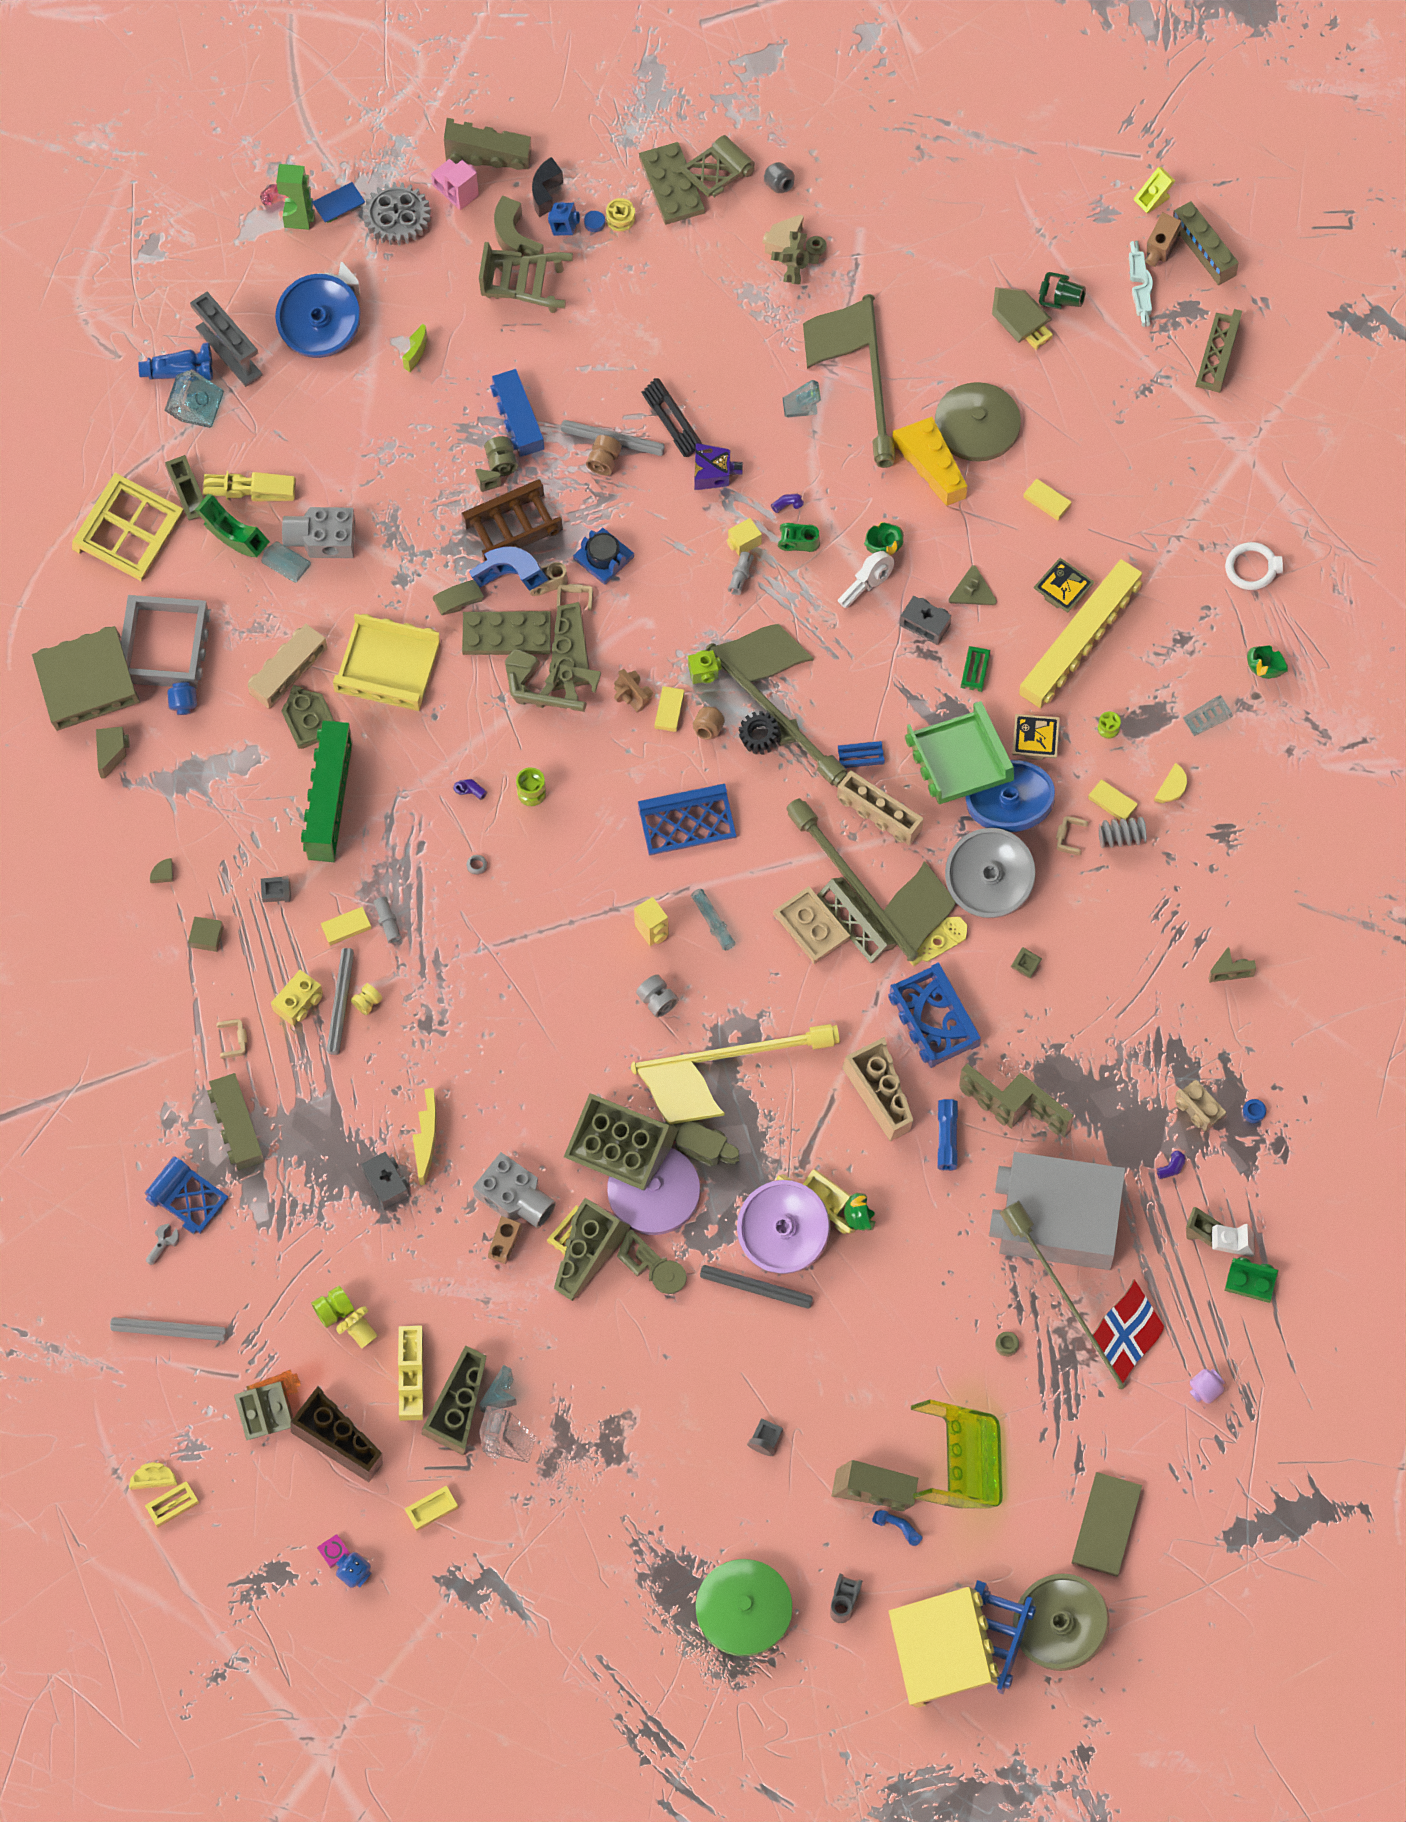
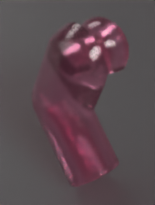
M270 184L261 192L260 199L262 204L270 205L273 201L272 198L276 195H282L278 193L277 184Z

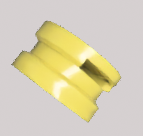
M624 198L612 200L606 208V223L608 227L615 231L630 229L635 222L633 203Z

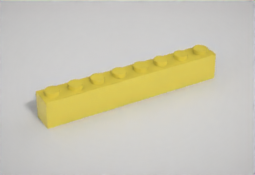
M1122 559L1119 560L1021 683L1020 696L1040 709L1045 702L1047 704L1050 703L1057 687L1061 688L1065 684L1068 673L1070 671L1074 672L1080 664V658L1083 655L1087 656L1095 639L1100 640L1107 624L1111 625L1115 621L1118 610L1120 608L1124 609L1130 601V595L1133 592L1137 593L1143 583L1141 582V571Z

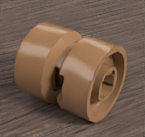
M597 436L586 461L587 468L599 475H610L616 464L613 460L618 458L622 449L620 442L610 436Z

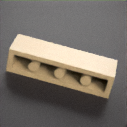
M306 623L302 628L296 629L292 638L279 647L277 654L264 663L263 669L258 674L252 675L247 684L249 694L270 709L327 649L326 638Z

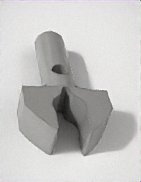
M170 1224L158 1227L155 1231L158 1242L146 1258L148 1264L153 1265L166 1246L172 1245L175 1247L179 1242L177 1228L172 1236L165 1239V1233L170 1229Z

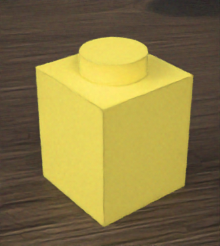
M749 518L728 529L727 543L732 551L735 550L740 556L741 552H748L761 545L762 534L752 519Z

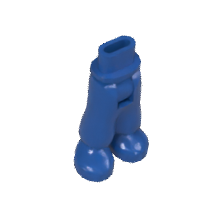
M209 342L201 345L199 353L189 349L152 357V360L147 358V361L138 362L140 378L149 377L150 380H195L198 377H202L206 381L213 380V362Z

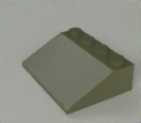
M589 1093L564 1158L645 1191L668 1155L679 1129Z

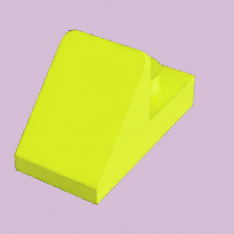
M1158 167L1133 200L1146 213H1150L1170 198L1167 192L1175 183V180L1162 167Z

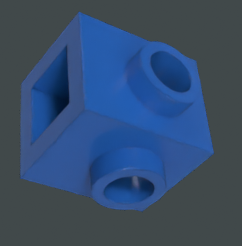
M574 202L554 203L551 212L548 214V221L553 236L574 234L576 225L580 222L579 211H576Z

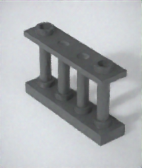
M208 291L190 302L191 308L203 321L195 327L206 342L210 343L212 349L246 387L263 376L262 372L250 360L258 354V349Z

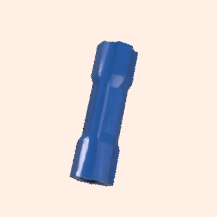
M954 1099L938 1101L939 1148L937 1169L942 1171L957 1169L958 1101Z

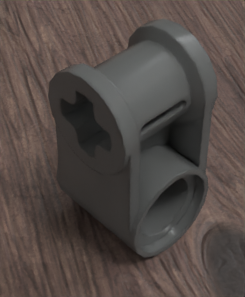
M841 1573L839 1574L830 1609V1616L835 1622L845 1623L850 1619L863 1580L855 1581L844 1577ZM843 1605L848 1611L840 1614L836 1612L835 1607Z

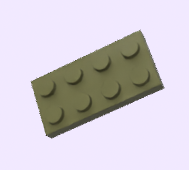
M679 142L639 153L640 162L665 225L705 214V208L696 186L681 172V167L687 163Z
M550 611L463 612L462 653L463 655H510L514 649H518L530 655L550 654L551 613Z

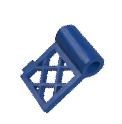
M174 1156L145 1191L147 1196L145 1200L153 1207L159 1205L183 1221L182 1227L193 1235L196 1231L201 1234L228 1199L226 1194ZM191 1178L200 1183L201 1191L187 1193L186 1185ZM214 1193L221 1198L216 1205L206 1206L204 1195ZM202 1195L203 1207L189 1208L188 1197ZM185 1197L187 1209L176 1210L171 1206L176 1198ZM204 1211L205 1219L200 1226L191 1221V1212Z

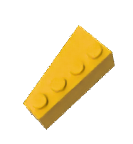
M933 417L893 431L894 447L903 453V457L907 462H910L916 468L917 473L929 483V487L946 506L966 499L967 484Z

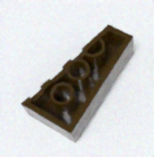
M317 1386L291 1420V1433L367 1482H370L383 1464L382 1452L363 1432H360L353 1425V1422Z

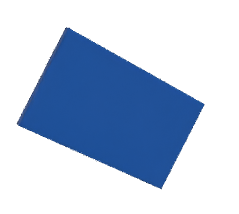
M353 182L313 201L314 207L325 223H330L336 220L338 216L350 210L354 211L365 203Z

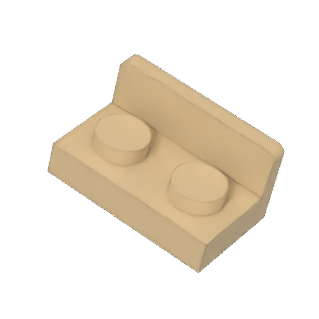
M1196 1079L1183 1090L1179 1089L1176 1092L1175 1103L1178 1108L1186 1111L1191 1116L1193 1124L1198 1128L1201 1127L1205 1132L1226 1116L1227 1112Z

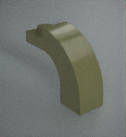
M502 195L494 213L495 234L502 250L520 252L524 256L544 254L543 244L520 235L515 229L517 222L522 216L521 203Z

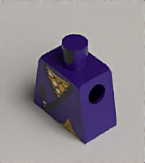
M696 444L694 490L729 486L730 474L742 475L743 462L730 461L729 449Z

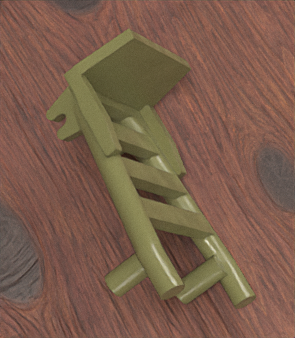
M485 242L479 272L481 295L487 298L495 297L496 299L499 297L513 298L549 308L551 313H555L557 308L565 309L566 300H556L554 296L544 298L541 297L546 262L553 261L555 271L562 273L564 270L562 261H573V253L554 252L522 256L520 252L492 250L489 242ZM537 263L532 294L525 293L529 264ZM520 265L516 290L509 289L512 266ZM496 268L502 272L500 286L493 285Z

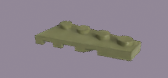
M577 602L558 606L549 672L551 673L557 664L589 669L581 605ZM574 676L573 682L575 687L590 684L587 680ZM561 678L552 691L565 689Z

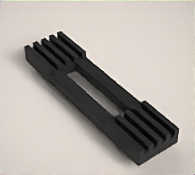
M654 378V381H651L641 393L673 437V441L682 455L690 457L696 450V444H702V442L661 380ZM664 401L684 429L683 433L678 432L662 408L661 404Z

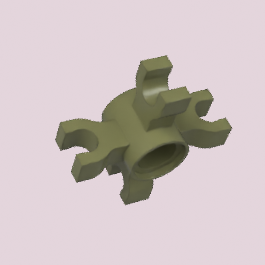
M790 231V247H786L782 252L772 251L771 260L782 262L787 266L783 282L800 284V269L805 268L808 263L818 264L819 255H811L806 250H803V245L807 238L806 233Z

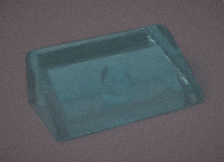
M277 541L264 550L261 560L263 564L295 583L311 565L310 561Z

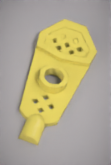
M947 917L924 940L917 950L918 957L914 961H910V963L915 966L921 961L928 962L965 941L967 924L961 917ZM935 939H940L942 943L940 945H935L933 941Z

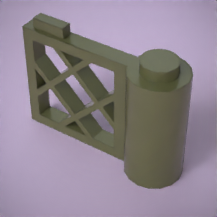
M723 135L714 142L712 147L682 166L681 172L708 198L710 196L715 198L724 191L723 187L738 177H749L754 172L755 162L726 135ZM711 155L717 160V164L705 163V159ZM693 167L702 168L701 174H693L689 170ZM704 168L716 169V176L704 175ZM719 170H726L731 175L728 177L719 176ZM703 180L716 181L715 186L708 189L703 184Z

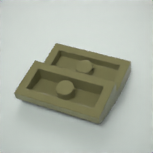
M283 1381L234 1395L246 1441L291 1428L290 1422L293 1419Z

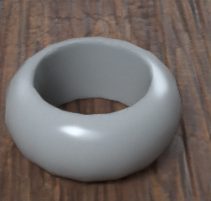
M473 855L467 860L466 866L470 873L478 875L486 870L487 861L481 855ZM479 860L483 863V866L479 869H474L471 867V863Z

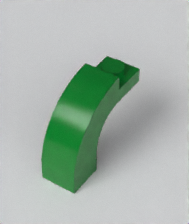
M207 494L195 509L205 521L203 525L213 535L241 554L257 558L270 543L258 527L248 526L236 520L211 494Z

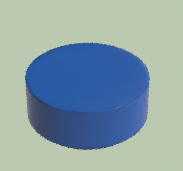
M590 211L584 217V226L590 232H599L605 226V217L599 211Z
M1258 1099L1247 1101L1242 1110L1243 1117L1250 1123L1261 1122L1266 1114L1264 1103Z

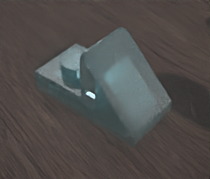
M811 380L782 398L785 417L817 414L816 403L821 401L819 383L817 381Z
M505 1365L502 1366L479 1404L481 1412L488 1413L517 1405L516 1398L504 1392V1390H509L514 1381L511 1368Z

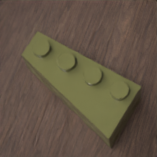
M447 118L444 132L446 161L450 159L456 164L463 160L466 164L474 166L508 167L516 170L529 169L532 149L530 136L503 131L501 134L491 127L485 126L484 129L472 127L473 123L464 121V125L454 123L452 118Z
M465 1345L422 1428V1435L461 1455H464L486 1355Z

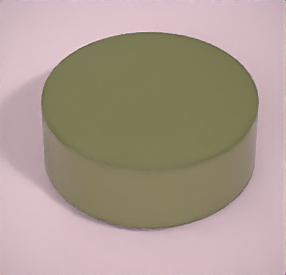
M1002 1332L997 1336L995 1348L1000 1355L1009 1357L1017 1352L1019 1340L1014 1333Z

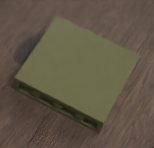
M115 626L104 627L98 632L84 634L78 639L63 641L57 646L43 648L32 654L50 721L56 731L140 703L121 645V636Z

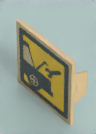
M1015 714L1012 755L1025 756L1026 759L1042 760L1044 757L1057 758L1060 718Z

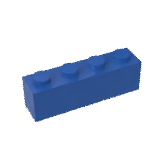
M513 369L492 376L490 391L493 398L497 397L498 403H496L499 414L505 417L503 423L506 432H510L512 435L510 439L513 450H517L520 457L544 450L543 436L517 370Z

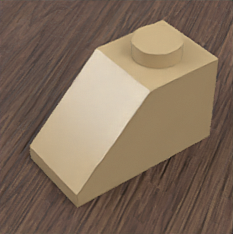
M797 215L773 224L770 231H766L762 243L765 244V253L772 255V251L782 252L786 247H790V231L801 233L804 216Z

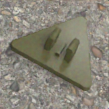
M975 565L970 567L948 600L949 603L976 605H995L997 602Z

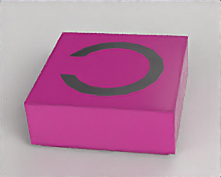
M337 1534L317 1547L330 1569L336 1565L344 1553L348 1556L350 1555V1552Z

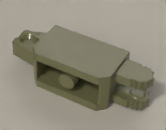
M697 1120L671 1125L667 1121L665 1122V1124L679 1129L674 1141H676V1148L680 1153L710 1167L718 1165L719 1161L729 1163L732 1166L739 1162L738 1148L727 1143V1137H725L723 1132L717 1129H707Z

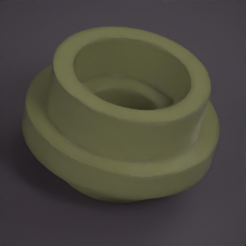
M813 236L807 240L806 250L811 255L821 256L826 251L827 244L822 237Z

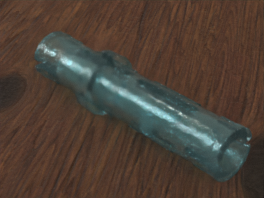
M704 889L695 890L691 894V898L708 923L710 933L717 938L723 950L731 949L735 946L736 942L729 934L727 924L720 919L706 896Z

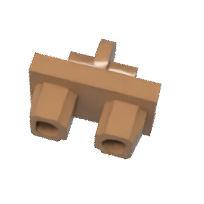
M625 669L618 672L619 677L614 682V689L617 691L614 699L617 702L625 701L636 712L642 711L645 703L651 700L653 691L649 686L643 688L638 686L641 679L636 671L627 673Z

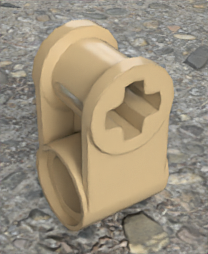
M553 562L541 566L548 581L532 589L530 594L532 596H540L557 590L559 585H567L568 576L565 565L561 562ZM555 574H562L560 577H553Z

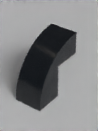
M552 157L540 165L532 182L533 205L539 217L550 212L553 208V198L548 191L563 183V171Z

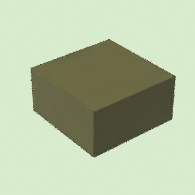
M194 916L188 940L189 947L217 952L223 930L222 921Z

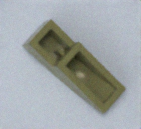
M183 455L165 462L166 470L188 520L200 517L195 509L202 502L203 496L186 456Z

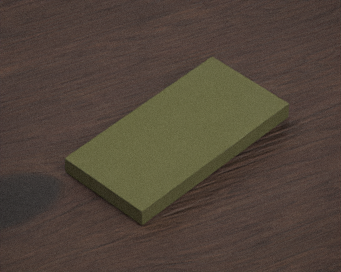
M1096 1472L1071 1564L1118 1577L1142 1485Z

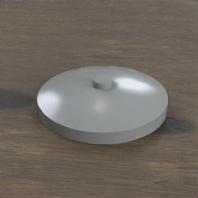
M998 828L979 829L960 839L951 850L945 868L946 884L952 898L962 909L982 918L1003 917L1020 908L1029 898L1036 877L1035 863L1028 847L1014 834Z

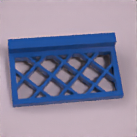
M725 784L638 801V811L649 856L736 838ZM714 802H724L725 809L721 815L710 809ZM699 806L705 810L699 820L688 814L692 807ZM676 810L683 815L677 824L666 818L670 811ZM707 812L718 818L712 828L701 822ZM655 815L661 821L654 829L647 824L646 816ZM685 817L696 823L690 833L680 827ZM664 821L674 827L669 837L658 831ZM720 821L729 825L730 833L721 835L715 831ZM699 825L709 831L706 838L699 839L693 835ZM648 829L653 832L651 836H649ZM677 830L688 836L684 843L678 844L671 839ZM655 834L666 840L662 847L652 849L651 840Z

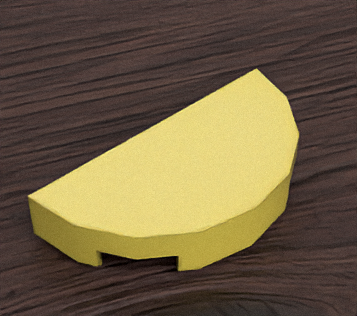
M1174 764L1156 794L1154 801L1159 803L1178 800L1184 794L1187 786V777L1182 767L1178 764Z
M151 1462L142 1465L130 1479L129 1488L132 1490L177 1486V1481L174 1473L162 1463Z

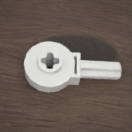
M885 551L875 552L869 556L861 570L855 575L857 580L838 599L839 604L844 608H848L865 589L870 591L873 587L882 584L893 570L894 558Z

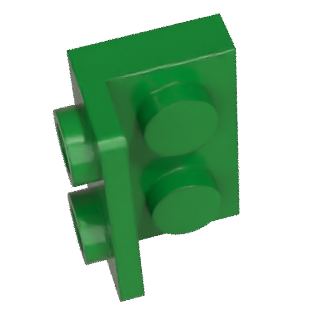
M1233 1258L1224 1291L1270 1303L1278 1270L1269 1264L1258 1265L1251 1263L1247 1258Z

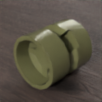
M498 436L485 443L484 448L487 459H489L488 463L491 471L499 472L501 477L510 475L517 470L518 465L509 437Z

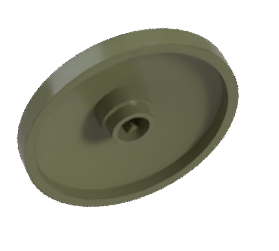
M973 382L955 387L941 399L936 409L935 423L950 453L969 461H988L1005 454L1014 445L1019 435L1021 417L1017 404L1007 392L988 383Z
M1072 1574L1049 1575L1032 1584L1018 1602L1025 1605L1028 1596L1033 1599L1034 1606H1036L1034 1618L1028 1621L1020 1644L1023 1653L1035 1664L1054 1671L1072 1670L1089 1662L1102 1648L1109 1631V1611L1100 1592L1087 1580ZM1014 1613L1013 1627L1017 1628L1021 1614Z

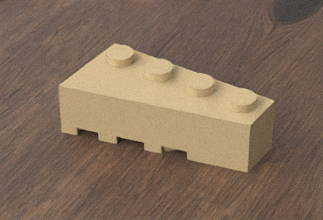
M885 1037L847 1055L842 1069L891 1142L910 1132L913 1118L905 1095L902 1093L899 1077L895 1073L891 1054L887 1050Z

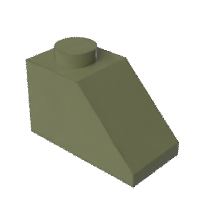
M123 727L96 729L97 762L101 778H106L126 757V748H130L129 735H125Z

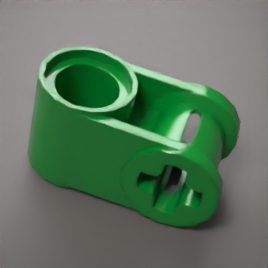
M783 523L780 525L781 539L778 541V548L781 550L814 552L819 548L820 537L816 526ZM807 537H813L814 539H812V540H807L806 538H807Z

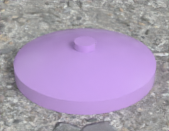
M671 1148L645 1191L609 1176L607 1186L608 1200L614 1215L631 1225L629 1229L646 1235L666 1234L683 1226L695 1212L700 1197L698 1174L689 1159L679 1151Z
M777 1180L760 1186L747 1197L739 1212L737 1234L744 1253L754 1264L769 1272L789 1274L807 1268L823 1253L830 1235V1219L825 1204L813 1190L795 1181Z

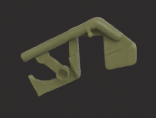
M514 649L506 658L505 666L510 694L518 704H535L540 708H544L547 705L585 712L587 703L578 701L579 698L573 682L574 676L587 680L591 684L592 692L596 693L600 681V671L557 664L545 680V687L537 694L527 689L524 685L540 665L537 657ZM561 678L565 686V698L548 696Z

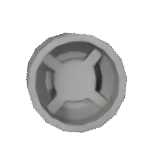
M658 974L645 980L636 991V994L644 1003H649V1010L657 1018L671 1011L679 1001V998L671 989H666L667 984Z

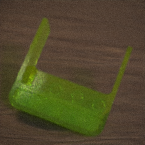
M931 1399L911 1405L912 1411L942 1417L945 1420L948 1491L930 1488L914 1493L913 1499L962 1509H989L999 1506L1002 1503L1003 1492L1001 1429L997 1417L990 1413Z

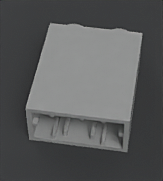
M1014 1152L1011 1167L999 1165L995 1193L1007 1195L1006 1207L1018 1200L1021 1202L1034 1223L1031 1226L1033 1231L1029 1234L1046 1261L1104 1270L1111 1269L1115 1252L1125 1168ZM993 1209L989 1237L1001 1238L999 1254L1040 1260L1025 1236L1022 1238L1019 1235L1013 1236L999 1213L1002 1210Z

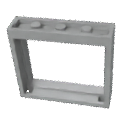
M128 595L121 645L133 684L172 687L174 683L189 682L190 686L197 689L198 680H201L203 676V669L200 668L201 661H205L206 650L203 648L204 642L208 641L209 635L206 625L207 622L211 621V609H208L206 601ZM139 609L198 614L189 673L130 668Z

